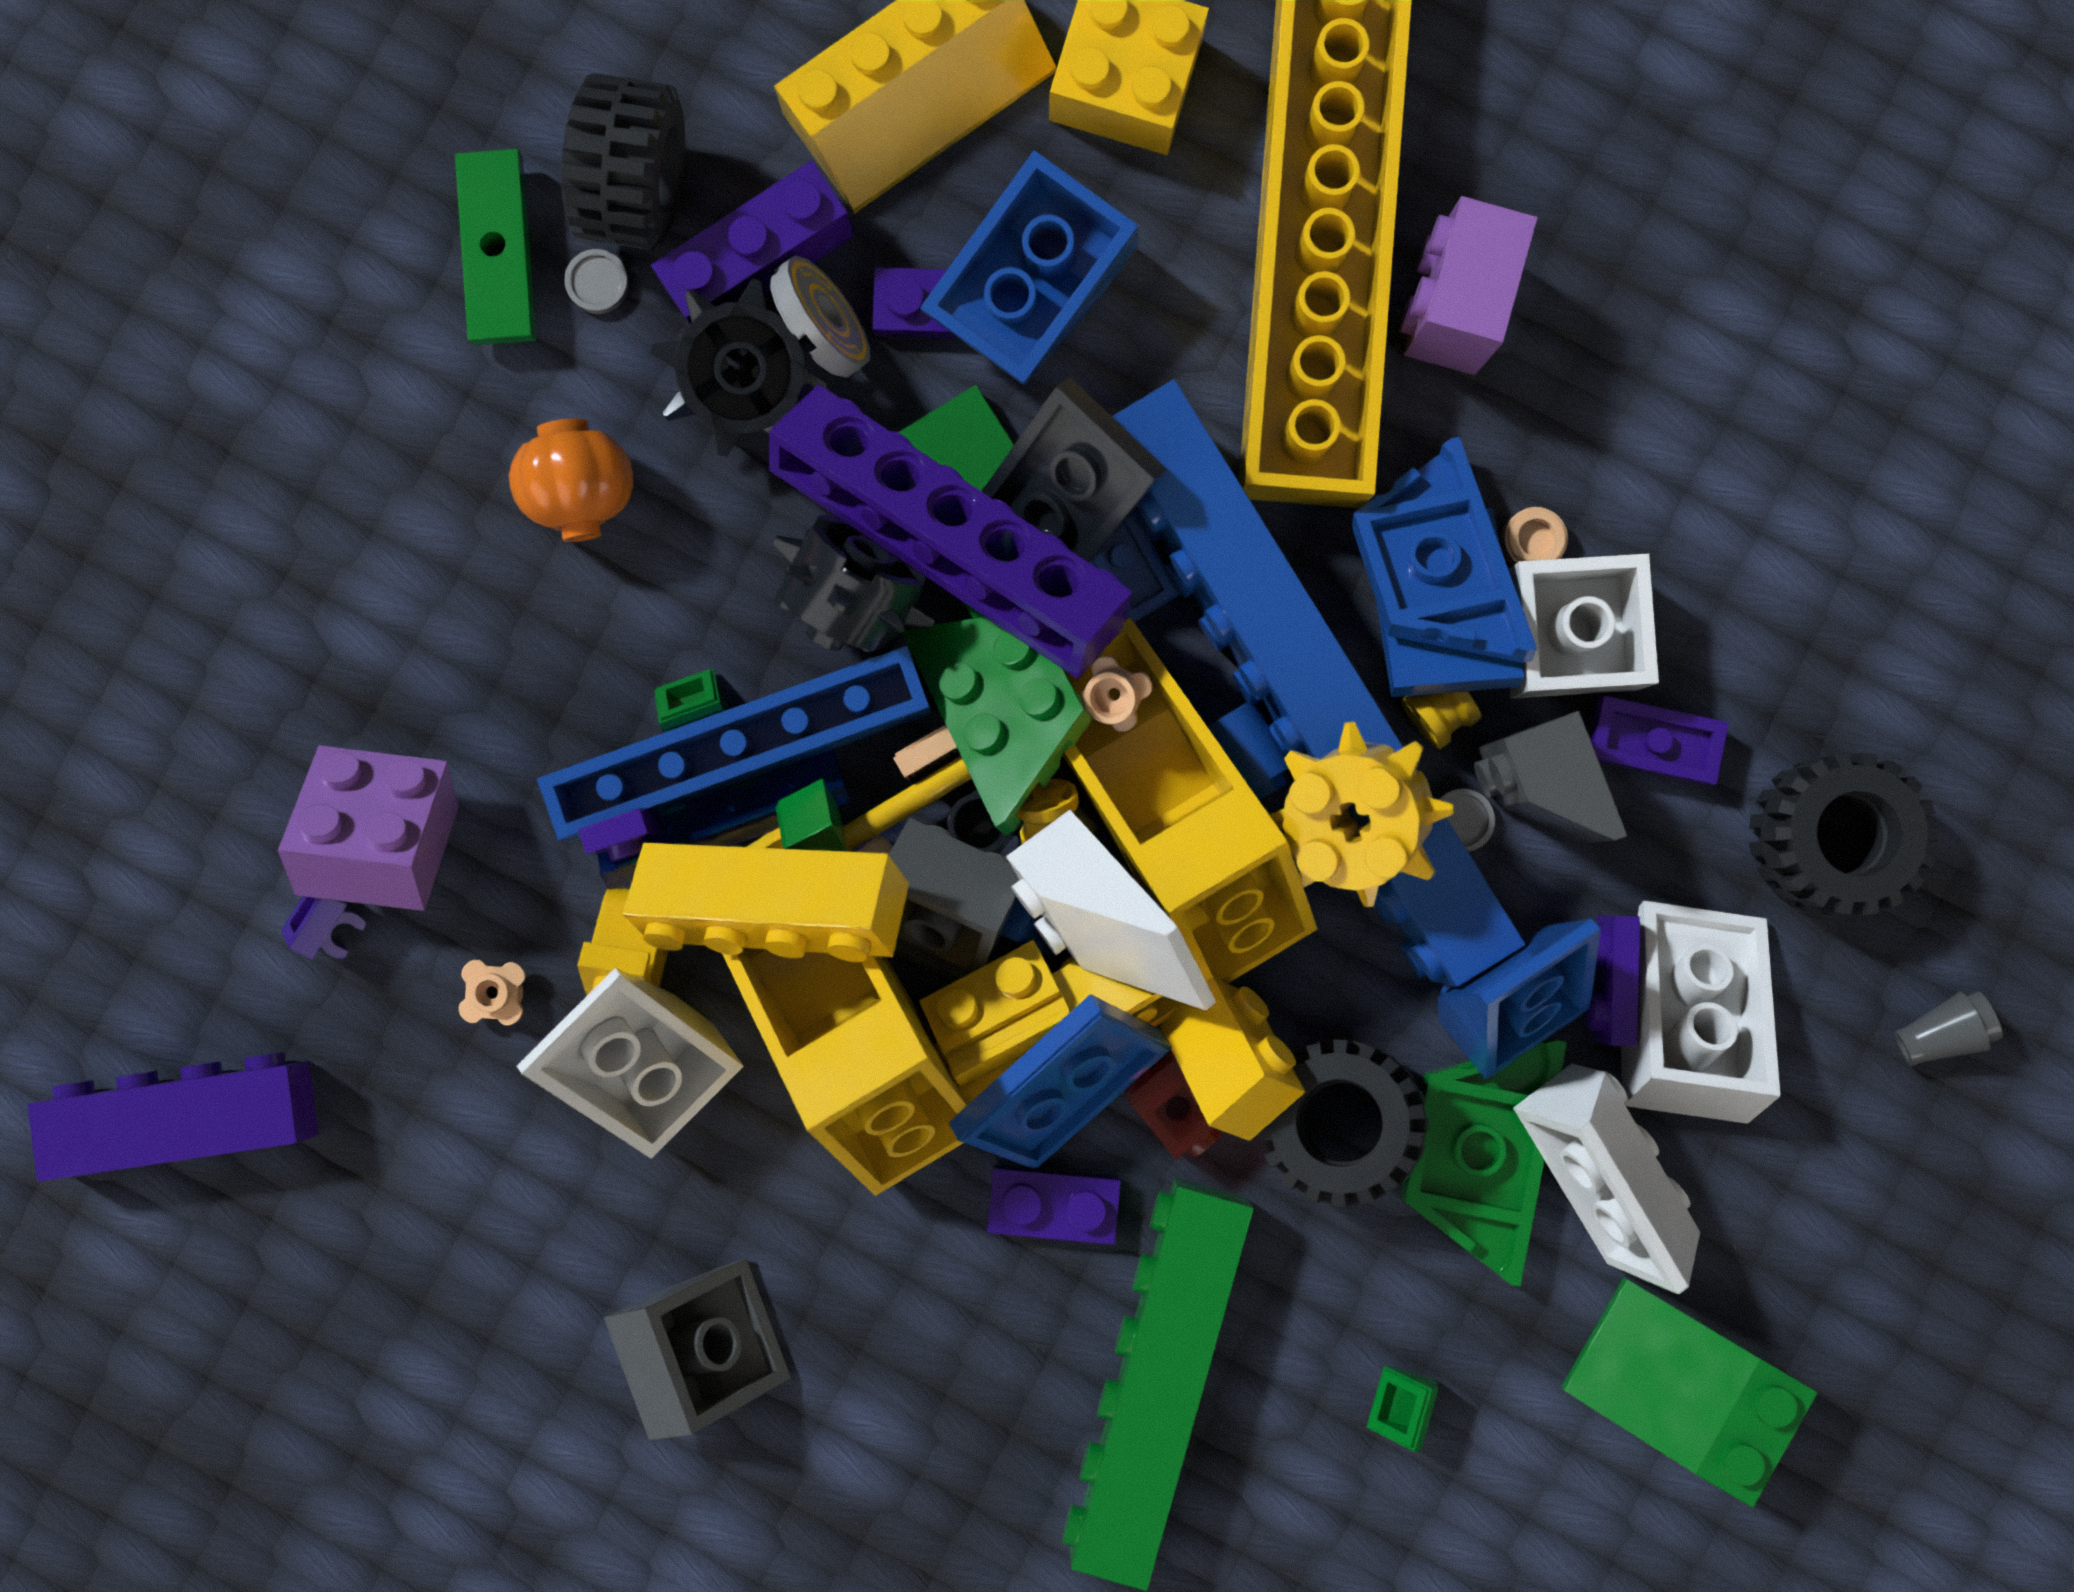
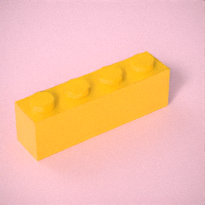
M643 843L622 915L643 935V940L646 943L663 950L677 951L682 949L683 944L704 945L724 954H740L743 952V948L767 949L773 954L786 958H801L805 952L829 953L844 961L863 962L867 960L868 956L893 957L909 882L889 854Z

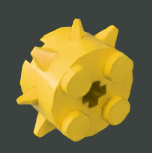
M1345 722L1339 748H1336L1322 759L1291 750L1286 755L1284 760L1295 782L1290 787L1284 809L1269 816L1278 828L1284 830L1291 853L1296 858L1297 866L1300 870V883L1304 887L1315 881H1322L1330 887L1356 890L1363 906L1372 907L1375 904L1379 885L1384 884L1397 873L1403 872L1427 881L1435 874L1436 871L1422 844L1432 830V823L1453 815L1454 806L1451 803L1433 799L1427 778L1421 771H1416L1424 748L1417 741L1393 752L1395 749L1388 745L1364 742L1356 723ZM1354 803L1358 814L1369 815L1371 821L1365 827L1359 826L1356 820L1351 819L1349 816L1348 808Z

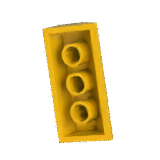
M896 0L774 85L784 117L855 214L1056 73V66L1024 0Z

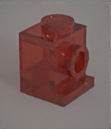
M1173 1052L1124 1091L1126 1099L1175 1160L1187 1151L1192 1157L1198 1156L1214 1144L1222 1135L1219 1129L1208 1125ZM1181 1096L1189 1101V1111L1182 1118H1172L1166 1113V1104L1171 1098Z

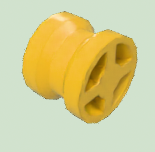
M1468 691L1405 696L1401 699V705L1409 720L1424 739L1438 750H1441L1451 742L1452 732L1460 726L1471 727L1481 719L1479 708Z
M1050 779L1045 787L1037 783L1016 813L1017 817L1024 821L1019 832L1021 844H1024L1067 811L1071 810L1075 814L1074 811L1078 807L1079 798L1076 786L1073 783L1062 779Z

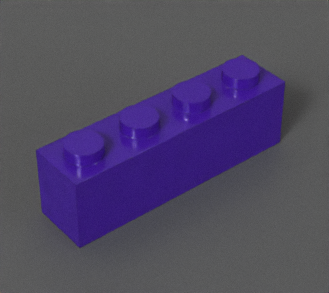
M285 1052L246 1057L244 1058L245 1070L223 1073L221 1061L180 1067L181 1079L159 1082L158 1070L117 1076V1089L95 1092L94 1080L52 1086L53 1099L27 1104L37 1182L296 1144L317 1137L319 1133L309 1060L286 1064Z

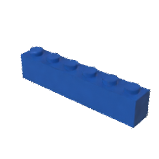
M904 646L537 778V782L557 839L560 841L577 842L581 840L578 832L580 828L638 808L657 809L658 812L933 713L913 657L908 647Z

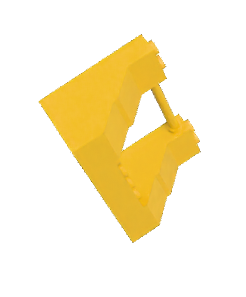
M1130 617L1125 620L1124 627L1097 658L1104 655L1113 656L1120 667L1132 673L1141 671L1150 677L1152 692L1148 697L1141 700L1136 710L1138 721L1132 729L1120 732L1115 730L1111 724L1101 723L1092 717L1093 720L1076 744L1069 747L1062 756L1080 783L1140 887L1178 927L1206 983L1214 977L1228 984L1318 930L1303 885L1300 883L1301 879L1288 841ZM1092 664L1079 679L1069 674L1079 693L1085 689L1087 683L1093 677ZM1111 688L1109 695L1113 699H1119L1120 691L1116 688ZM958 757L843 826L848 852L971 780L972 778L962 757ZM779 825L768 830L762 838L747 847L783 849ZM743 948V952L740 954L722 953L807 1131L875 1196L963 1144L964 1142L957 1140L949 1122L1020 1058L1018 1057L961 1087L953 1077L951 1067L942 1053L934 1034L902 985L890 962L884 956H868L867 960L863 962H849L838 959L829 953L805 952L801 958H786L773 954L767 949ZM1072 956L1061 965L1058 971L1053 973L1070 1011L1092 994L1157 1027L1168 1020L1185 1004L1084 970Z

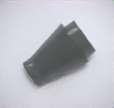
M1959 991L1908 1026L1894 1031V1037L1904 1059L1912 1067L1926 1061L1989 1051L1991 1048L1990 1043L2002 1039L2003 1032L1991 1004L1980 991L1967 996Z

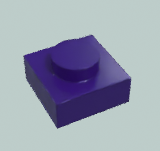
M638 808L578 829L585 853L599 854L608 852L611 862L640 854L643 843H647L646 839L665 833L657 809Z

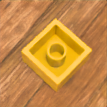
M1078 0L1050 89L1049 121L1168 156L1202 44L1209 8L1184 0Z

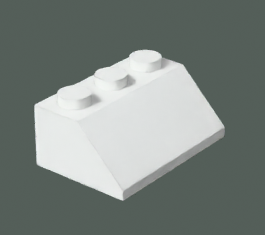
M1571 1063L1513 1109L1606 1263L1679 1295L1689 1287L1700 1236L1698 1227L1687 1211L1690 1207L1689 1198L1684 1190L1664 1172L1656 1158L1659 1155L1656 1142L1644 1128L1633 1120L1625 1106V1103L1628 1101L1627 1094L1617 1079L1606 1071H1599Z

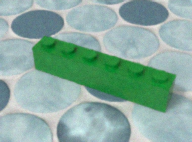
M1177 1178L1173 1179L1170 1193L1159 1191L1151 1216L1150 1229L1157 1230L1159 1233L1152 1256L1144 1253L1141 1254L1132 1286V1291L1141 1294L1135 1318L1123 1317L1116 1341L1115 1354L1124 1356L1117 1381L1106 1379L1098 1405L1097 1417L1106 1419L1100 1443L1088 1442L1081 1465L1079 1480L1088 1483L1082 1507L1071 1504L1063 1530L1062 1544L1070 1546L1071 1570L1143 1591L1148 1590L1254 1208L1247 1198Z

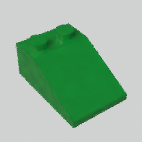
M1625 1277L1620 1282L1561 1386L1571 1396L1694 1474L1752 1508L1818 1393L1788 1373Z

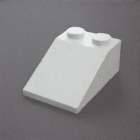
M1071 810L1006 856L1020 879L1011 888L1021 904L1034 919L1039 915L1042 916L1033 924L1055 955L1066 949L1084 970L1203 1010H1207L1216 1003L1178 927Z
M1643 901L1638 909V916H1640L1637 1047L1621 1046L1622 1087L1628 1097L1625 1106L1748 1124L1780 1097L1767 919Z
M617 968L589 993L517 1065L521 1074L651 1159L744 1067L712 1022L676 995Z

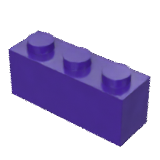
M811 160L651 264V267L690 325L692 321L685 294L690 290L694 289L716 307L726 302H738L750 280L755 279L761 281L764 296L771 291V276L777 273L774 270L787 260L797 255L815 263L853 238L854 235L847 211Z

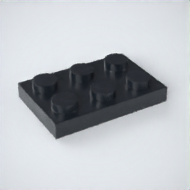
M1069 377L1056 386L981 492L992 499L1005 502L1014 510L1016 515L1043 533L1058 537L1066 544L1070 551L1092 564L1167 469ZM1049 594L1054 597H1061L1059 595Z

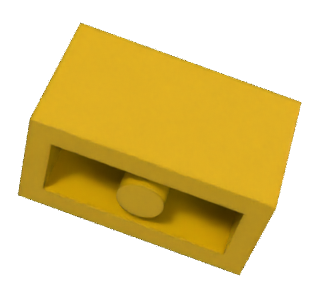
M1213 977L1207 985L1216 1000L1215 1004L1207 1010L1184 1004L1160 1028L1172 1046L1171 1050L1208 1125L1250 1141L1302 1096L1305 1090L1293 1070L1296 1060L1292 1052L1279 1038L1275 1037L1266 1020L1269 1016V1010L1263 1000L1248 987L1243 986L1238 989Z

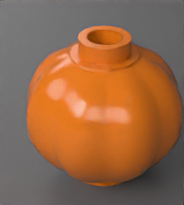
M560 419L538 425L536 427L538 437L521 445L510 466L509 484L515 503L522 513L534 523L561 531L563 542H579L601 537L600 525L623 511L630 500L634 487L630 459L624 449L610 435L599 430H590L588 420Z

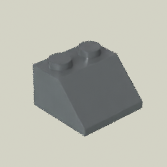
M1579 711L1476 748L1480 761L1474 763L1477 780L1487 798L1495 797L1498 807L1579 844L1615 841L1627 836Z
M909 817L889 853V856L909 882L894 955L951 982H955L991 962L1002 938L1001 933L1017 901V896L1011 886L1020 879L1006 857L994 852H983L955 839L944 828L935 825H925Z
M746 1258L736 1260L656 1291L604 1317L649 1440L692 1435L791 1379Z

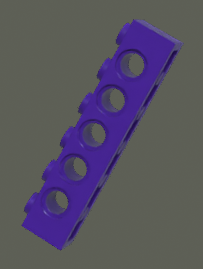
M818 384L769 430V471L1075 678L1079 679L1123 629L1133 592L1123 586L1115 575L1107 570L1096 568L1076 555L1058 537L1043 533L1016 515L1014 510L1005 502L990 498L966 482L952 467L940 465L913 447L911 442L902 434L887 430L863 414L860 408L846 398H839ZM1049 594H1055V595H1059V596H1061V597H1054V596H1051V595H1049Z

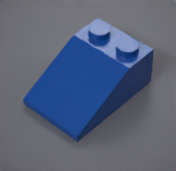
M1034 150L924 301L920 310L1025 386L1099 300L1138 247L1139 225Z
M1592 919L1542 926L1526 938L1519 934L1526 944L1525 946L1458 987L1447 984L1443 986L1441 995L1438 996V1022L1485 1079H1488L1590 1009L1601 930Z

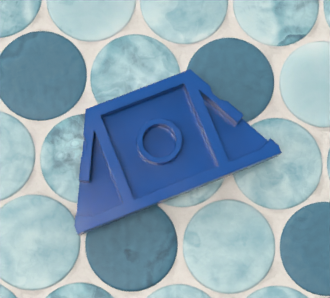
M1460 437L1451 438L1442 445L1439 455L1418 471L1414 467L1395 481L1393 488L1388 493L1376 495L1354 512L1351 527L1387 634L1391 637L1521 663L1532 661L1537 650L1534 638Z

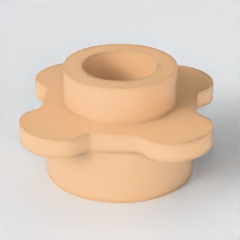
M1101 656L1093 662L1091 667L1093 677L1079 694L1086 709L1094 719L1101 723L1111 724L1117 731H1128L1138 721L1136 710L1141 700L1148 697L1152 692V681L1144 672L1132 673L1120 667L1113 656ZM1111 688H1116L1120 691L1119 699L1110 697L1109 690Z
M482 960L468 962L461 972V976L466 982L465 999L459 1004L461 1017L469 1023L479 1022L482 1018L498 1019L503 1025H512L518 1022L523 1015V1007L520 1004L523 997L522 984L526 979L523 967L516 962H508L503 966H487ZM491 986L498 990V995L494 999L489 998L487 995V989Z

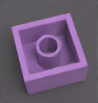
M1464 196L1460 197L1449 217L1439 214L1431 236L1427 235L1424 240L1416 265L1415 273L1425 275V277H1421L1415 296H1409L1399 327V333L1409 335L1404 356L1472 375L1477 374L1504 341L1538 217Z
M319 745L278 848V853L294 894L425 911L459 808L447 761Z

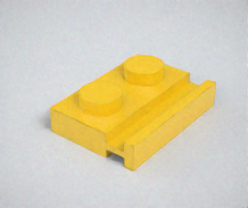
M1034 939L919 1000L942 1053L951 1067L952 1075L961 1087L1025 1054L1071 1012Z

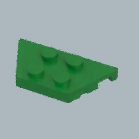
M987 617L936 624L932 627L910 628L903 632L902 635L995 827L1004 835H1008L1021 822L1015 814L1037 783L1043 787L1047 785L1059 768L1063 753L1069 747L1076 744L1093 719L1068 672Z
M1552 1038L1542 1041L1488 1079L1482 1076L1471 1061L1425 1072L1422 1093L1426 1101L1424 1107L1426 1118H1429V1132H1426L1424 1142L1426 1147L1422 1158L1418 1160L1413 1173L1403 1183L1401 1193L1403 1201L1510 1285L1518 1287L1521 1286L1545 1160L1513 1108L1562 1071L1567 1042Z

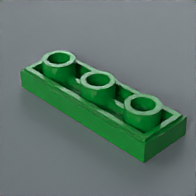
M518 149L456 153L455 165L468 341L473 346L536 341L523 156ZM505 244V249L500 255L490 256L494 246Z

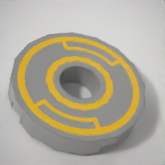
M795 255L774 270L777 273L771 276L770 289L775 305L792 335L795 334L798 340L807 335L810 341L817 347L810 354L813 356L811 358L818 365L833 375L847 378L870 361V346L858 317L839 288L820 268L808 259Z

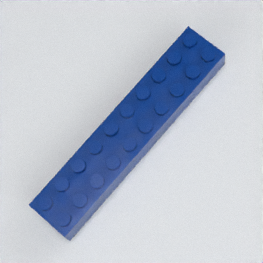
M1175 379L1112 416L1167 469L1134 512L1152 544L1160 541L1170 557L1171 563L1165 567L1180 591L1181 596L1186 598L1193 594L1205 616L1198 621L1210 644L1217 652L1226 648L1239 670L1232 673V677L1240 693L1247 702L1252 701L1255 704L1259 702L1272 722L1269 725L1270 733L1283 754L1286 756L1291 750L1322 759L1336 748H1339L1345 722L1356 723L1364 742L1388 745L1395 749L1393 752L1402 749L1403 746ZM1355 803L1348 808L1349 816L1351 819L1356 820L1359 826L1365 827L1371 821L1369 815L1357 813ZM1446 817L1432 823V830L1422 844L1436 871L1435 874L1427 881L1403 872L1397 873L1387 882L1379 885L1373 908L1386 924L1392 920L1397 924L1406 939V942L1399 946L1411 969L1419 978L1427 975L1433 982L1458 987L1526 944Z

